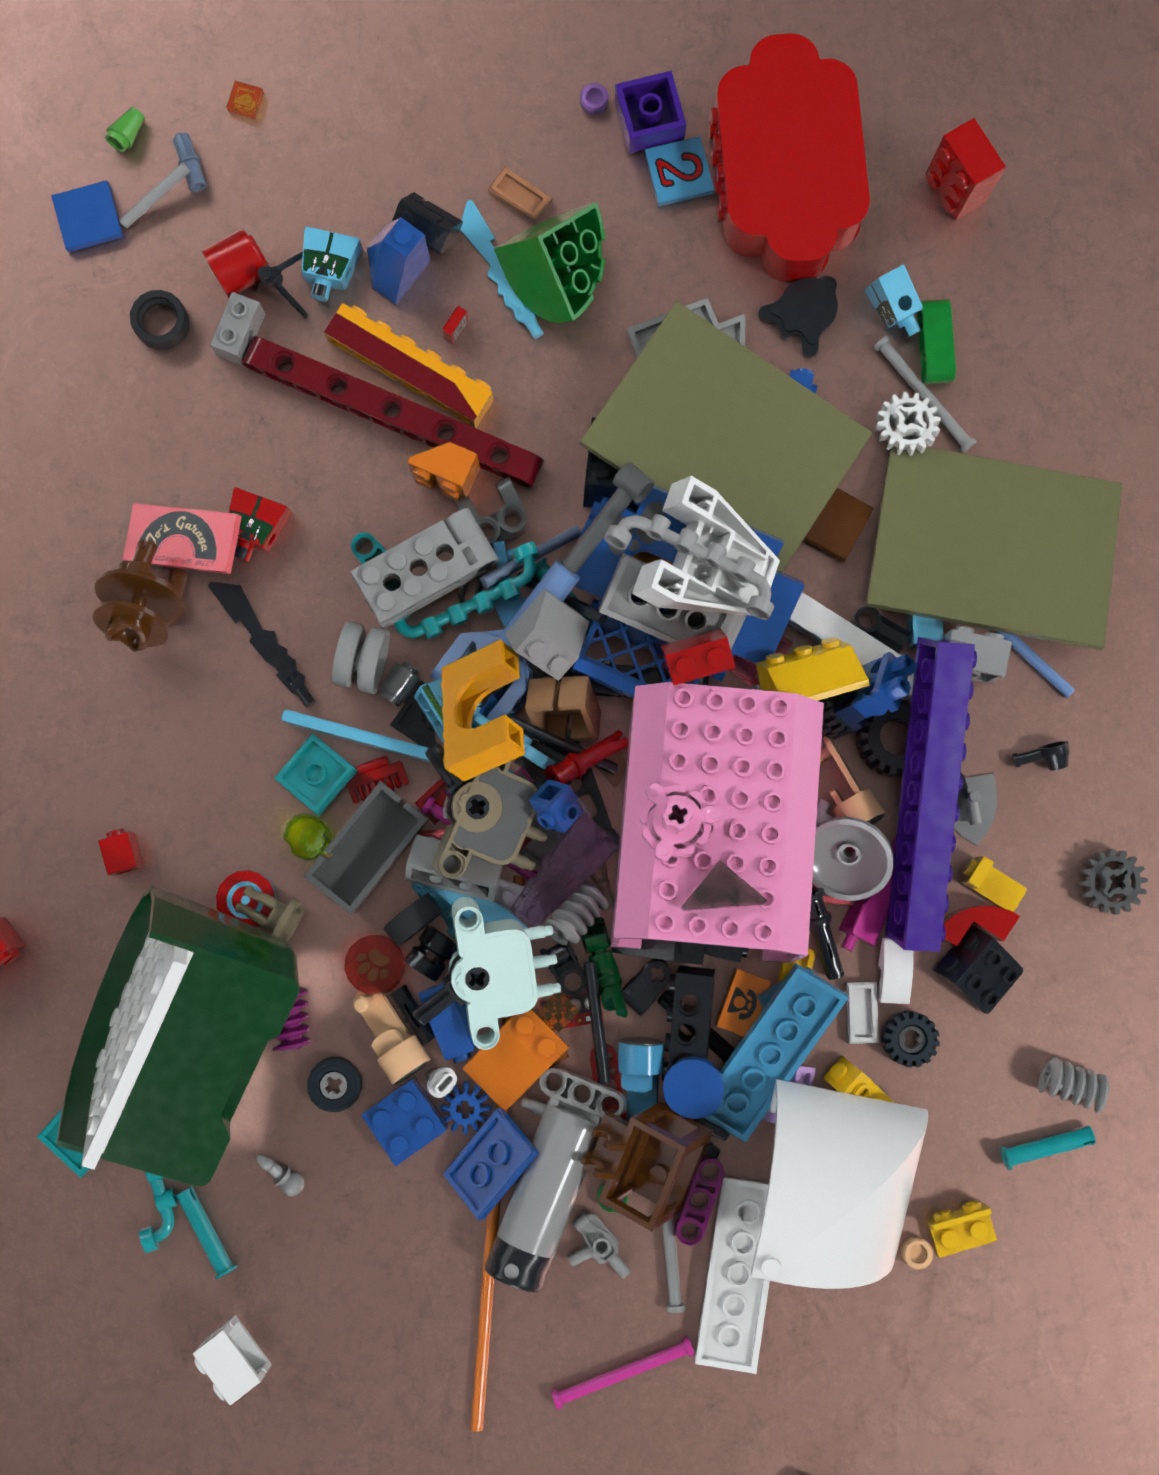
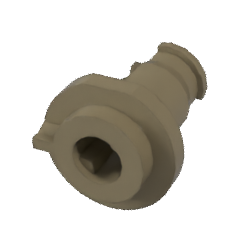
M251 885L247 886L243 894L273 909L269 917L243 903H238L235 907L236 913L241 912L247 915L252 921L273 931V935L287 941L292 937L302 916L306 912V909L300 905L301 901L296 898H292L287 905L266 893L253 890Z

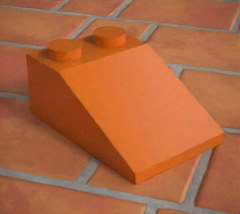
M533 1009L523 1014L513 1015L499 1030L500 1038L498 1043L491 1049H480L462 1068L505 1111L569 1048V1045Z

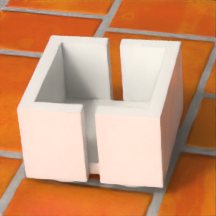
M236 1315L206 1337L193 1353L195 1357L194 1362L198 1370L210 1377L214 1383L213 1389L221 1400H226L229 1405H232L259 1384L272 1365Z

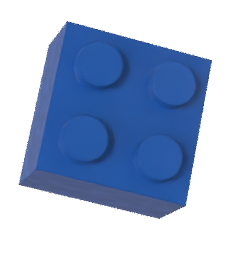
M416 1076L361 1114L395 1167L444 1133L449 1127L448 1123L443 1122V1116Z

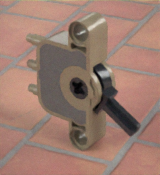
M437 743L431 746L425 752V755L447 784V787L443 789L447 795L445 808L447 817L452 823L447 825L433 857L432 864L435 872L443 877L458 878L465 872L471 856L497 865L511 863L522 869L534 870L535 862L519 854L525 837L542 843L547 839L546 833L531 826L536 812L529 799L538 791L537 787L530 781L508 772L512 760L467 781H462L445 769L443 762L444 749L441 744ZM470 801H478L479 804L475 807L477 812L469 811L472 807ZM448 856H453L456 863L452 871L446 872L443 866L444 860Z

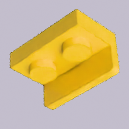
M971 1201L963 1204V1209L951 1212L950 1209H945L933 1213L934 1218L927 1219L926 1222L936 1255L941 1258L997 1241L990 1218L992 1214L991 1208L985 1203L980 1204V1201Z

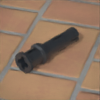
M812 888L809 928L813 930L828 980L839 979L845 974L830 928L832 915L831 912L827 911L824 903V889Z

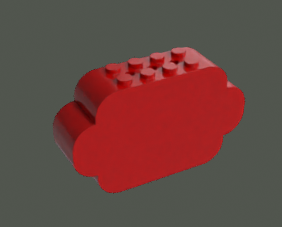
M786 33L767 36L760 40L753 48L748 65L732 68L721 78L717 89L715 106L711 108V121L708 122L709 139H713L711 163L712 167H716L714 193L719 194L716 215L717 222H722L725 241L735 253L749 258L760 257L763 268L772 278L781 282L792 283L803 278L817 277L825 269L831 251L842 250L853 243L870 206L869 184L858 82L853 70L839 60L830 58L820 59L815 45L802 35Z

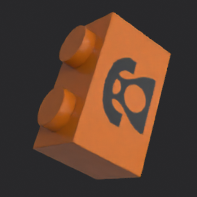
M734 968L714 1024L722 1029L745 1036L762 1010L757 995L769 989L772 981Z

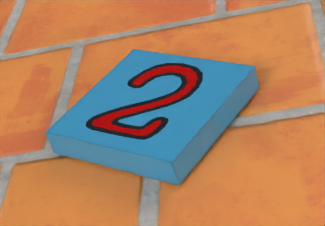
M701 136L645 149L644 154L658 207L714 194V186Z

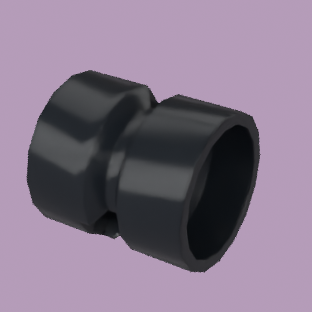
M427 925L418 938L420 945L413 946L404 961L427 978L436 982L446 968L444 961L451 960L453 954L457 951L456 942L448 936ZM428 950L436 955L432 960L425 956Z

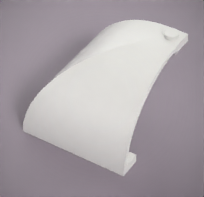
M776 1079L770 1105V1111L776 1113L772 1165L760 1236L751 1267V1277L783 1284L823 1289L853 1288L879 1281L892 1270L895 1263L929 1117L927 1109Z

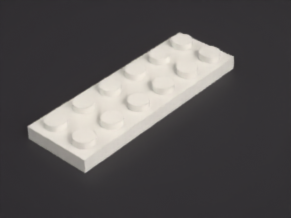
M727 1176L723 1178L719 1191L694 1360L695 1364L753 1374L757 1373L770 1281L751 1277V1267L760 1236L769 1183Z

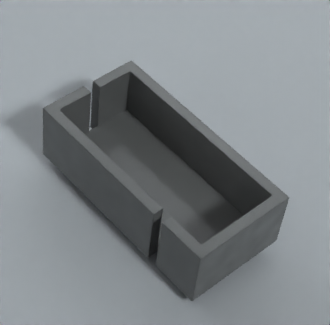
M380 781L325 849L332 856L328 858L326 855H320L303 877L349 914H355L413 842L415 835L420 833L429 822V819L407 802L402 806L401 803L404 799Z

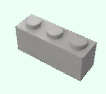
M415 835L406 863V881L490 902L494 901L503 865L488 863L471 856L465 872L460 877L451 879L440 876L433 869L432 862L441 840L432 836ZM448 856L444 860L443 866L446 872L452 871L456 863L453 856Z

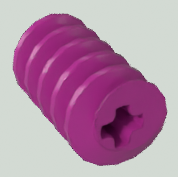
M299 987V994L280 1035L273 1038L281 1041V1044L272 1048L273 1051L300 1049L311 1042L310 1037L302 1035L310 1030L309 1025L301 1023V1021L309 1018V1013L300 1011V1009L308 1006V1001L299 999V997L308 993L306 988Z

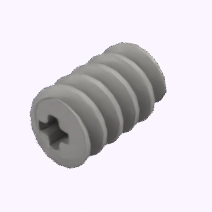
M580 881V884L573 889V893H570L566 897V901L559 905V910H555L551 918L546 920L544 926L551 925L553 927V934L550 937L557 943L567 945L568 941L577 944L580 941L578 934L585 935L587 933L586 926H593L595 923L593 917L599 918L602 915L600 909L606 910L609 907V903L601 891L587 881Z
M1053 1057L1047 1062L1038 1082L1040 1093L1044 1092L1046 1087L1049 1086V1096L1054 1097L1058 1090H1060V1099L1066 1101L1071 1094L1072 1104L1078 1105L1081 1099H1083L1084 1109H1089L1094 1102V1111L1096 1113H1101L1104 1109L1109 1093V1081L1106 1075H1096L1090 1069L1085 1071L1079 1065L1073 1067V1064L1068 1061L1062 1063L1057 1057Z

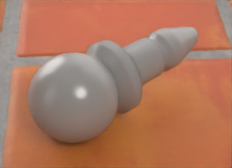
M263 1155L256 1156V1160L261 1168L267 1170L274 1177V1184L276 1186L280 1185L285 1195L296 1196L303 1190L304 1179L300 1173L291 1171L288 1166L282 1168L269 1157Z

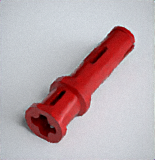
M617 730L612 735L579 754L570 753L566 755L564 761L555 766L549 765L544 770L546 781L549 779L566 784L573 779H581L586 774L587 769L621 749L628 747L627 737L624 736L620 739L624 733Z

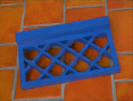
M618 620L616 621L619 629L605 635L600 623L593 621L582 645L579 658L571 669V672L580 676H588L591 681L631 699L634 697L635 686L648 685L645 683L641 673L644 669L656 665L663 681L660 683L672 682L671 679H666L661 666L665 659L659 660L653 643L662 639L655 638L651 640L650 635L644 632L647 642L631 647L625 631L634 627L630 625L623 627L622 622ZM597 629L600 637L592 639ZM621 633L627 649L611 655L606 638ZM601 640L608 657L596 661L585 656L590 644ZM649 645L655 662L639 667L633 651ZM629 653L635 669L623 673L617 670L613 658ZM609 660L611 667L603 664V662ZM637 673L639 679H636L630 675ZM701 678L692 680V682L688 681L686 684H698Z

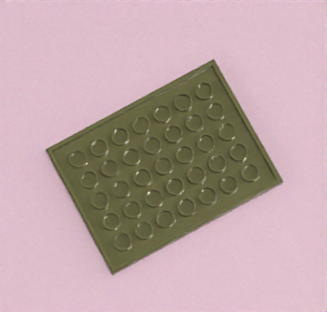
M676 301L589 427L579 445L618 471L625 464L631 462L655 482L654 485L668 491L672 483L689 476H693L712 487L726 500L746 524L783 539L784 544L777 557L780 560L777 570L783 572L873 432Z
M894 446L889 450L866 607L1102 650L1105 647L1123 483L926 447L923 453L915 449L912 456L908 455L907 450H903L900 455H897V448Z

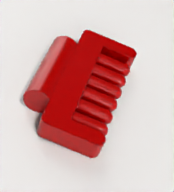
M385 755L354 766L358 770L355 774L356 777H353L346 785L352 802L357 804L360 802V799L362 801L366 799L363 785L367 796H369L372 792L369 783H371L374 790L378 785L377 780L378 783L381 781L385 784L383 779L385 778L387 786L394 790L391 775L397 788L401 787L400 779L403 785H408L409 779L403 763L397 761L390 764L388 756Z

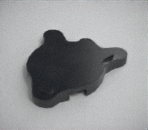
M828 275L820 278L799 279L785 289L779 300L762 306L758 312V317L764 323L775 324L783 340H789L795 335L800 338L802 355L806 358H814L818 352L820 336L829 329L836 318L838 311V301L835 292L837 282Z

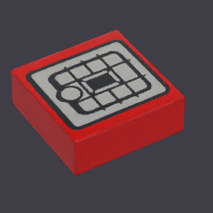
M460 306L455 308L442 328L445 340L453 345L469 322L467 311Z

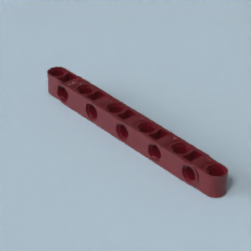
M253 336L241 361L243 366L255 373L431 448L451 442L472 451L478 456L480 469L502 478L509 477L512 482L521 486L532 488L544 463L540 456L264 338ZM285 362L292 363V367L288 371H279L281 364ZM340 384L346 386L343 393H332L335 386ZM397 407L400 410L395 417H387L385 415L387 409ZM443 430H451L453 432V436L448 440L438 438L439 433ZM502 452L507 455V459L502 463H495L492 461V456L495 453Z

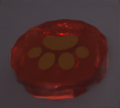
M368 935L360 938L350 947L345 957L344 970L348 981L357 991L366 995L385 994L400 983L405 973V961L401 948L397 947L392 939L383 935Z

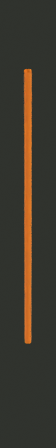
M513 876V883L525 886V878L523 876ZM512 1016L502 1017V1026H503ZM500 1201L487 1215L470 1429L474 1432L483 1431L494 1278L485 1271V1264L498 1232Z

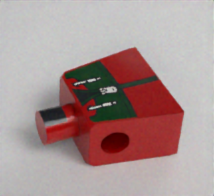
M234 487L228 513L242 516L234 558L248 563L254 548L268 553L292 514L290 509L286 505Z

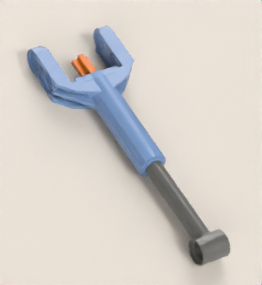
M631 462L625 464L617 472L613 480V484L618 487L616 492L563 561L556 560L504 630L461 633L431 673V678L434 681L442 679V667L500 639L512 648L505 635L510 627L544 588L561 601H564L580 580L577 572L602 541L608 527L615 524L632 500L636 504L642 502L652 491L655 482ZM519 654L520 678L512 683L489 713L487 718L490 720H494L504 714L509 718L511 715L516 716L526 703L529 679H534L529 661Z

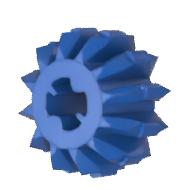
M469 1081L464 1082L462 1092L459 1086L455 1084L452 1089L454 1095L448 1093L443 1097L451 1104L440 1105L441 1111H450L449 1114L443 1117V1122L447 1123L453 1119L455 1121L451 1126L453 1132L457 1130L459 1124L463 1125L462 1133L464 1135L468 1134L469 1124H471L475 1132H478L480 1125L477 1120L485 1123L488 1119L487 1115L482 1112L492 1110V1105L482 1104V1102L489 1098V1095L484 1093L478 1096L477 1093L481 1089L478 1084L474 1087L473 1092L469 1091ZM464 1100L468 1101L469 1106L474 1107V1111L470 1110L469 1115H464L463 1109H458V1105L461 1106Z

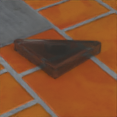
M719 861L680 908L683 911L755 906L763 905L767 899L722 861Z

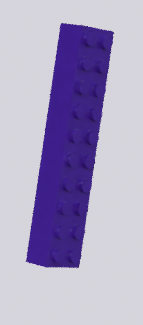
M918 637L915 659L917 668L913 677L894 850V867L891 878L885 935L904 950L940 952L941 943L944 942L946 936L943 921L944 913L949 908L947 886L951 882L953 874L950 860L951 852H954L956 847L954 825L958 821L960 813L957 799L958 792L961 791L963 786V777L960 772L962 761L965 760L967 752L964 737L965 730H968L970 725V715L967 711L968 702L972 698L974 691L971 676L972 669L975 668L977 663V652L975 651V644L952 639Z

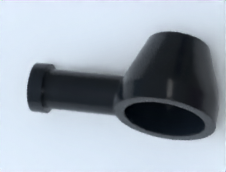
M1058 741L1028 752L1014 753L1012 758L1015 768L1043 760L1050 771L1059 770L1069 765L1070 747L1068 741Z

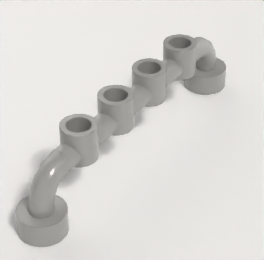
M654 514L651 520L639 515L628 516L622 519L618 525H610L608 527L604 540L617 549L625 550L632 538L628 531L632 528H639L645 531L652 539L663 540L674 545V548L683 554H692L702 559L703 563L711 568H720L730 573L737 581L748 582L754 585L759 591V596H751L746 610L756 618L762 620L770 618L774 609L773 603L770 602L771 588L766 578L753 571L756 564L751 559L740 556L735 562L725 557L727 549L715 542H711L709 547L706 548L697 543L699 535L696 532L683 528L680 534L668 529L671 522L659 514Z

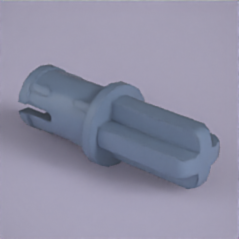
M177 133L173 138V142L179 157L178 166L184 162L191 170L185 176L189 190L191 192L202 191L207 187V183L199 165L201 159L194 151L189 134Z

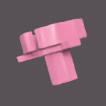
M655 782L645 790L648 801L645 803L640 814V822L642 825H647L648 814L655 808L652 814V825L661 841L656 840L651 835L648 827L643 829L642 837L655 850V857L668 862L671 857H690L694 853V845L684 849L676 848L674 845L684 844L692 840L699 832L702 824L703 833L697 840L696 845L703 847L711 831V824L720 821L718 807L708 806L706 800L697 790L691 791L688 798L684 796L686 788L681 784L663 788ZM673 812L681 815L683 819L682 824H678L676 820H670Z

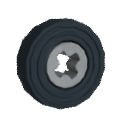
M330 1057L319 1062L311 1070L307 1080V1092L311 1101L319 1109L327 1112H341L350 1108L359 1098L362 1090V1078L357 1067L349 1060L341 1057ZM332 1077L334 1080L339 1078L342 1081L339 1085L340 1092L337 1093L336 1090L329 1091L327 1089V1086L330 1084L328 1078Z

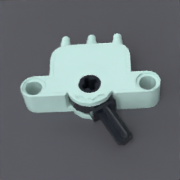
M462 897L457 899L452 906L457 951L449 962V974L442 979L444 987L417 1007L413 1014L419 1023L426 1025L455 1001L460 1006L465 1003L473 1043L477 1048L488 1050L493 1048L500 1038L497 1018L526 1013L535 1006L538 998L561 992L559 983L537 985L535 969L556 964L557 957L555 954L533 957L530 940L552 935L553 927L551 925H541L525 928L514 919L483 923L478 903L473 898ZM471 910L475 912L473 917L468 920L459 918L463 911ZM473 971H475V972L478 973V974L480 973V975L476 976V974H474V973L470 974V973L473 972ZM483 1027L491 1028L486 1034L477 1033Z

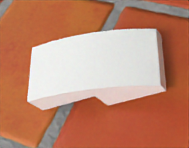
M882 938L878 962L881 976L877 999L880 1003L909 1004L913 979V951L902 949L890 938Z

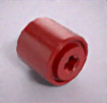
M242 228L201 251L228 298H230L232 292L239 294L257 284L260 280L258 269L262 266H269L251 234L247 235Z

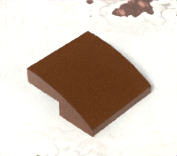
M836 488L803 540L845 562L874 508Z

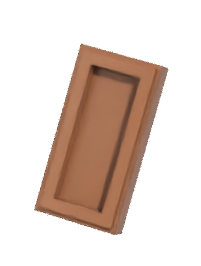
M504 166L488 188L491 195L534 224L538 222L552 202V197L506 166Z

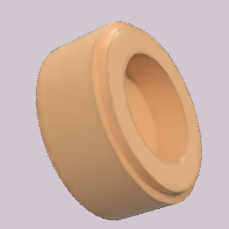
M914 1236L908 1238L903 1243L901 1256L909 1267L920 1270L928 1267L932 1262L933 1249L924 1238Z

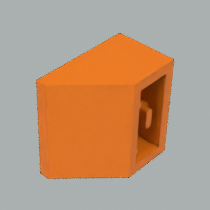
M451 442L411 456L407 462L412 476L416 478L415 482L428 489L435 486L442 490L441 493L453 500L469 495L480 471L477 454Z

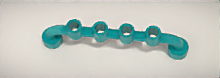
M528 542L522 544L512 551L516 562L524 563V570L520 575L504 580L490 590L477 593L471 599L455 604L436 616L428 617L415 626L406 624L405 620L409 618V615L392 625L405 637L415 638L425 634L427 639H432L443 633L441 626L451 622L453 627L468 622L467 614L476 609L479 614L493 610L495 608L494 600L503 597L505 602L520 597L522 594L519 588L528 584L535 575L536 562L534 557L539 554L535 543Z
M145 1172L154 1194L156 1207L162 1217V1225L159 1229L155 1230L151 1225L139 1230L140 1241L147 1254L158 1250L159 1242L166 1239L172 1232L175 1223L172 1207L178 1206V1202L173 1188L165 1189L162 1180L165 1177Z

